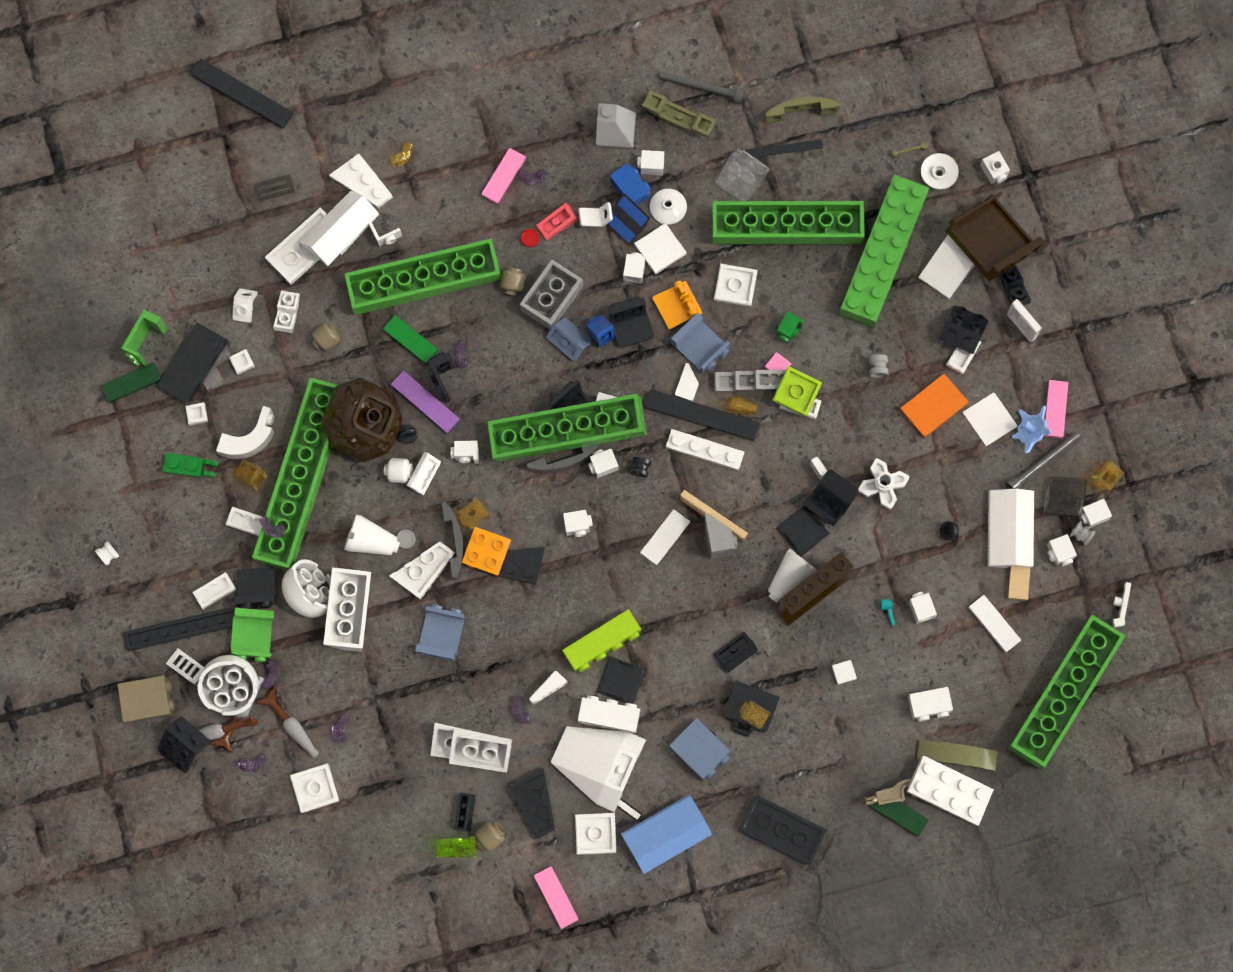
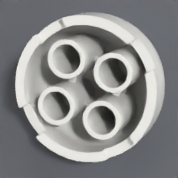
M303 559L296 562L285 573L282 580V592L288 605L298 614L310 618L320 617L327 613L330 590L325 586L319 587L327 581L330 588L331 577L329 574L324 576L322 571L317 568L318 564Z
M223 655L211 660L202 670L198 682V693L203 704L208 709L211 708L222 713V715H236L247 710L254 701L258 690V677L254 668L243 658L234 655ZM250 686H252V694L249 700L241 707L235 708L239 701L247 699Z

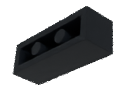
M459 794L454 830L471 832L476 795Z

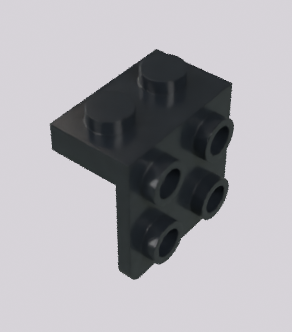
M633 297L628 302L622 304L621 302H616L608 307V316L614 327L618 347L624 348L654 338L644 297Z
M953 306L939 340L974 354L988 324V319L981 314L968 311L963 306Z
M441 352L435 355L434 359L428 361L430 367L427 370L432 382H437L435 386L441 400L445 399L448 403L450 398L439 375L455 368L450 353Z
M575 380L574 382L570 381L567 383L560 394H555L550 399L549 407L552 410L593 401L582 391L580 382Z
M829 469L803 504L811 512L821 517L824 522L834 527L859 494V490L835 471Z
M273 567L240 569L236 572L238 596L235 597V605L238 608L252 609V607L259 606L260 608H271L272 605H277L276 573Z
M180 716L165 729L157 749L177 769L187 773L195 756L209 744L210 740L185 718Z

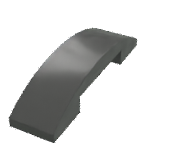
M601 445L581 447L582 454L548 465L545 458L527 463L528 472L552 474L570 470L589 460L590 456H593L592 454L601 448Z
M442 502L444 522L446 525H453L457 557L450 558L453 581H456L460 576L463 566L464 541L455 514L446 502Z

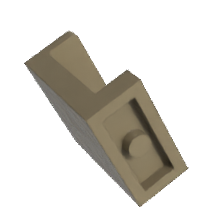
M165 676L118 684L122 719L126 725L134 724V721L161 716H173L172 711H175L174 700L170 699L172 684Z

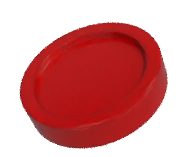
M535 229L523 231L521 235L523 245L529 248L535 247L540 241L539 233Z

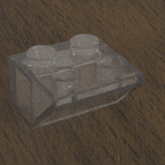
M739 148L730 155L715 184L737 200L748 201L762 184L770 169Z

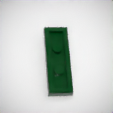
M153 362L103 384L102 388L108 402L112 403L158 383L161 380V376Z
M902 802L887 803L879 806L877 803L868 805L917 837L920 836L929 819Z

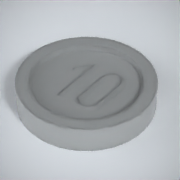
M402 530L398 533L397 541L400 542L399 547L410 549L414 546L416 537L412 531Z

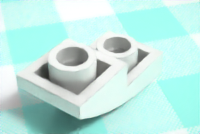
M281 291L277 305L278 311L273 326L275 331L293 333L300 294Z

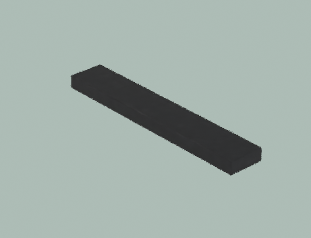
M201 58L190 73L191 76L283 129L293 116V112Z
M650 389L645 405L646 409L751 441L755 440L760 424L758 421Z
M230 607L126 631L124 635L127 651L130 652L232 628L233 611L238 607Z

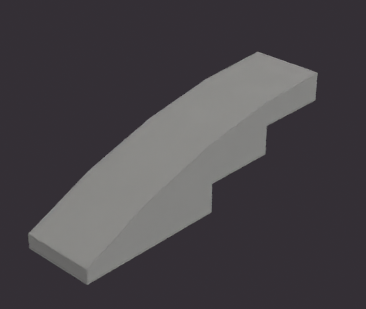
M785 370L715 372L714 392L775 391L780 384Z

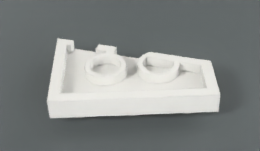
M357 154L329 175L331 179L341 183L348 190L363 195L376 208L381 207L393 198L392 194L360 154Z
M438 542L420 554L415 560L407 563L403 568L389 576L421 600L448 565L450 558L455 556V552L443 543Z

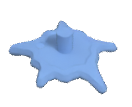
M1046 406L1041 408V412L1038 415H1029L1022 409H1019L1022 422L1018 426V432L1012 435V438L1020 439L1021 443L1025 444V453H1029L1034 444L1041 441L1045 435L1051 434V430L1047 428V422L1044 420Z

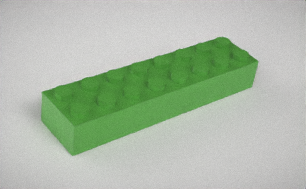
M894 174L839 315L875 328L927 197L929 187Z
M713 201L712 244H863L864 201Z
M492 239L344 273L355 315L501 280Z
M638 394L488 421L492 457L497 462L647 435L642 401Z
M1091 615L1008 749L1041 770L1045 768L1126 635Z

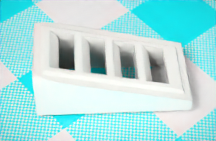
M177 648L166 664L198 686L204 667ZM179 655L183 656L175 666L173 663ZM185 659H187L188 662L185 664L182 670L179 669V667L182 665ZM191 663L194 664L191 670L186 674L185 671L188 669ZM198 667L199 671L196 673V675L193 678L190 677Z
M554 671L529 698L530 702L536 704L565 686L567 680L557 671Z

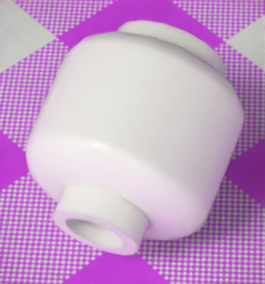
M391 458L388 464L384 465V475L392 483H406L413 474V465L405 458Z

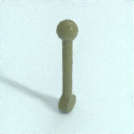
M922 142L921 145L899 151L892 150L890 154L892 157H896L898 154L917 149L926 150L928 143Z

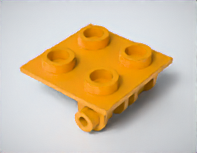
M677 281L674 283V287L652 297L669 330L690 320L697 313L703 314L686 281Z
M475 527L462 563L467 564L470 568H478L498 576L511 539Z

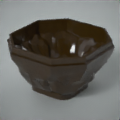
M357 378L335 387L321 422L331 447L365 463L389 453L395 443L403 417L394 393L363 378Z

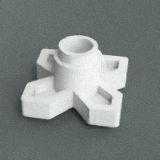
M877 458L870 468L874 479L863 480L858 490L865 497L879 493L880 504L891 510L897 500L893 489L904 488L909 476L901 471L893 474L889 473L887 464Z

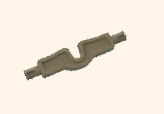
M911 779L902 780L892 788L877 791L874 793V796L863 798L864 801L871 800L865 802V806L875 803L879 806L904 801V789L908 788Z

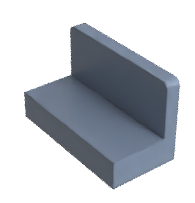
M563 318L555 323L546 336L549 341L572 361L577 360L582 351L593 342L592 339L567 318Z

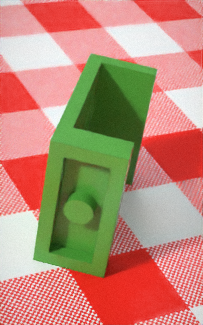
M145 309L121 348L125 353L124 356L129 359L128 361L136 366H139V364L142 366L147 365L146 361L137 351L149 330L152 328L162 334H165L167 330L160 317Z
M235 608L233 611L230 655L241 657L244 660L246 658H254L255 662H266V659L269 660L271 657L270 641L274 611Z

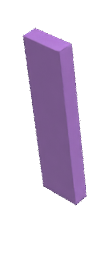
M405 371L392 382L391 386L445 433L448 434L460 421L454 413Z

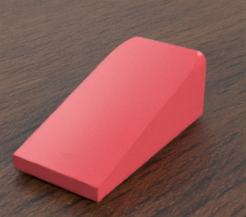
M565 203L536 226L544 238L548 240L574 224L579 218L570 205Z

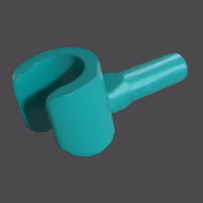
M882 599L881 610H887L891 626L896 625L892 613V601Z

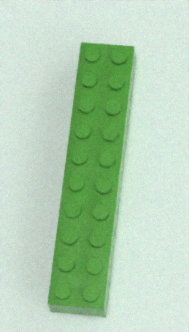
M311 377L309 379L252 556L253 560L257 563L287 571L296 562L332 449L321 420L333 391L338 386L336 384Z

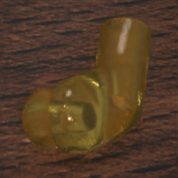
M404 143L403 152L393 155L391 163L401 166L409 162L413 144Z

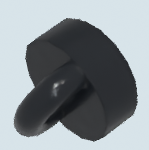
M405 424L400 427L398 437L401 442L411 444L417 438V431L414 426Z
M944 522L940 528L941 537L948 541L957 540L959 536L958 525L955 522Z

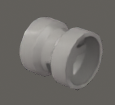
M872 355L869 357V364L872 367L869 370L870 377L883 378L889 375L888 368H886L888 363L887 355Z

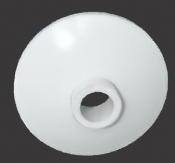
M942 153L929 156L921 167V176L924 182L929 187L940 190L952 186L956 182L959 173L955 160ZM940 171L942 176H937L936 172Z
M674 189L660 190L650 201V213L661 224L672 225L678 223L683 219L687 211V203L684 196ZM670 202L672 205L670 207H666L665 203Z

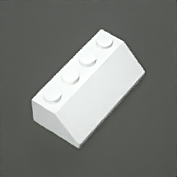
M332 568L323 645L341 650L362 651L371 572Z

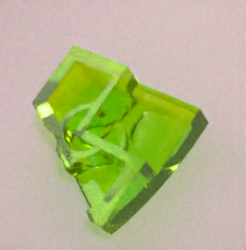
M469 837V839H436L438 858L477 857L475 837Z

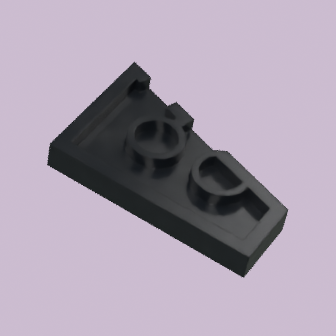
M545 547L507 550L498 577L536 585ZM480 569L481 573L497 576L495 574Z
M544 768L509 787L538 839L555 830Z

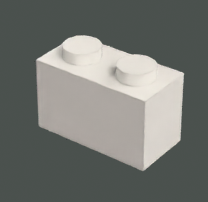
M948 687L909 694L908 696L912 719H918V722L930 720L929 717L937 715V718L947 717L953 711Z

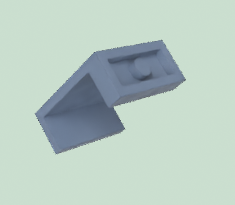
M699 313L694 315L671 338V344L702 374L706 371L710 372L717 365L715 362L720 357L722 359L725 358L730 352V343L728 341L725 343L703 322V317Z
M431 604V607L426 606V616L420 642L416 646V653L455 662L465 620L464 614L461 613V610L450 608V611L443 610L442 606Z
M697 718L669 745V749L678 754L700 776L702 781L705 778L709 780L716 773L714 769L719 764L723 766L730 759L728 756L730 750Z

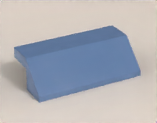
M689 794L621 833L641 871L645 874L709 837L712 833Z

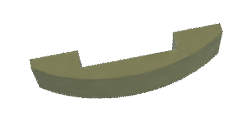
M650 90L642 105L644 109L658 118L685 131L704 137H709L717 120L702 113L698 115L667 101V97Z
M822 97L791 99L776 105L766 112L765 123L784 121L785 113L819 109L820 116L839 113L840 103Z
M919 740L917 760H920L921 756H926L936 762L995 771L997 751L947 742Z

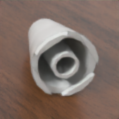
M358 514L355 515L344 550L381 555H392L393 552H397L400 542L397 541L396 536Z
M789 548L768 589L770 592L769 597L778 603L784 595L817 570Z

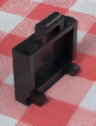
M736 680L723 713L724 718L734 719V732L749 737L755 728L765 733V731H768L780 697ZM742 722L747 725H750L751 727L750 729H747L742 726H739L738 723Z

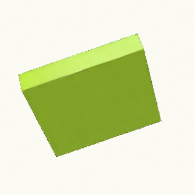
M788 366L772 401L807 417L822 382Z

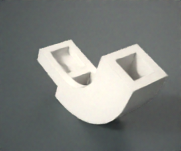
M263 406L258 423L250 434L243 437H234L222 433L216 452L226 458L243 459L262 451L274 435L273 429L269 427L274 421L271 408Z

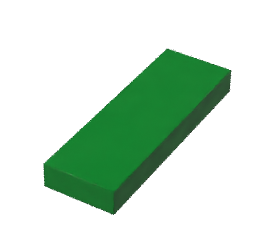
M396 315L383 328V331L425 365L438 352L436 347Z

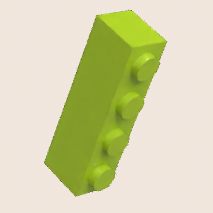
M628 609L562 651L575 672L578 670L583 672L590 667L589 664L591 662L603 660L607 656V652L611 650L615 652L622 648V643L628 639L631 642L638 638L641 628Z

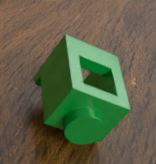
M788 311L777 329L776 336H778L780 341L787 344L791 338L795 339L800 331L799 328L802 329L804 325V320Z

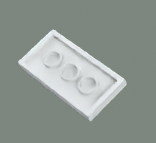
M321 208L265 256L266 260L290 285L320 260L305 248L300 241L327 215Z
M921 756L906 792L971 824L979 826L994 789L926 756Z

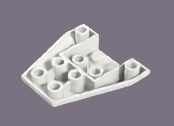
M567 726L551 763L594 803L615 812L646 740L629 732Z

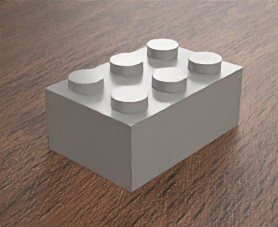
M551 259L520 303V310L551 330L583 288V279Z

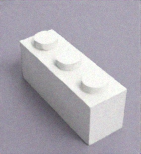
M588 695L587 698L582 697L578 723L636 734L640 709L637 708V705L626 703L623 706L618 705V701L606 699V702L598 701L599 698Z

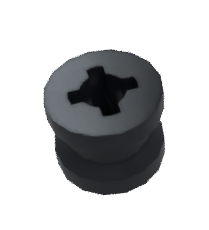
M633 457V467L630 468L629 473L647 478L649 474L647 470L652 462L644 458Z

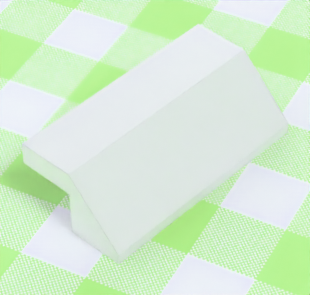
M1023 489L990 490L988 497V566L997 568H1008L1010 566L1033 567L1034 491Z

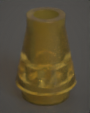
M738 395L736 397L731 396L728 411H731L733 414L755 415L757 403H753Z

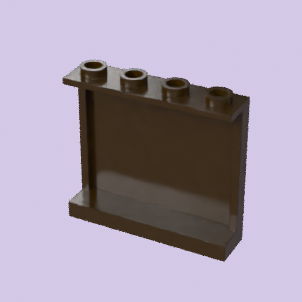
M1002 192L996 195H989L984 202L979 201L976 203L973 209H966L960 217H953L949 221V227L945 230L989 282L1037 252L1045 242L1041 236L1032 240L998 201L1003 194Z
M841 551L779 600L776 612L790 626L847 582L849 577L846 573L854 568V566Z

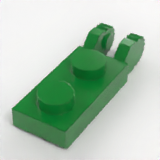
M166 453L163 473L196 478H216V473L203 471V466L218 467V461Z

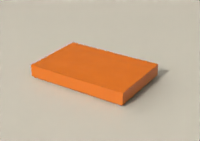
M943 374L902 406L900 411L925 438L969 402L949 378Z

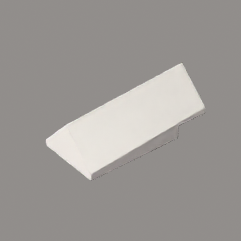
M350 191L300 243L329 266L339 254L342 255L369 226V223L377 218L379 213L363 195Z
M435 723L430 756L449 758V764L507 773L512 740Z

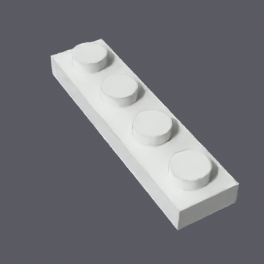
M671 429L666 444V449L739 471L744 456V451Z

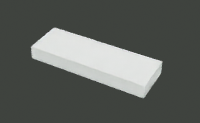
M985 595L968 607L1005 653L1021 641Z

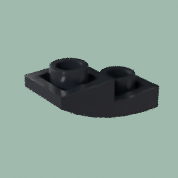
M1017 266L1010 268L1000 275L1010 304L1017 299L1023 306L1031 303V298L1024 286V280Z

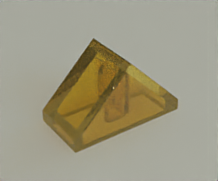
M245 459L242 460L233 472L236 478L255 491L258 490L267 478V474L262 468Z

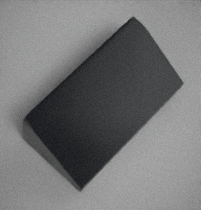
M743 632L713 655L723 669L729 673L755 654L758 649L748 635Z

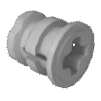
M1080 520L1069 536L1077 537L1076 540H1081L1086 546L1096 532L1090 531L1088 526L1084 527Z

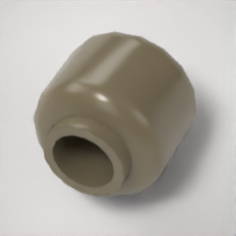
M507 267V270L502 271L500 288L505 290V294L516 296V292H522L524 289L525 274L522 273L521 269Z
M323 323L312 333L314 338L312 343L319 350L329 351L340 341L339 335L341 333L334 324Z
M488 821L476 831V844L482 850L493 851L504 841L505 831L498 822Z

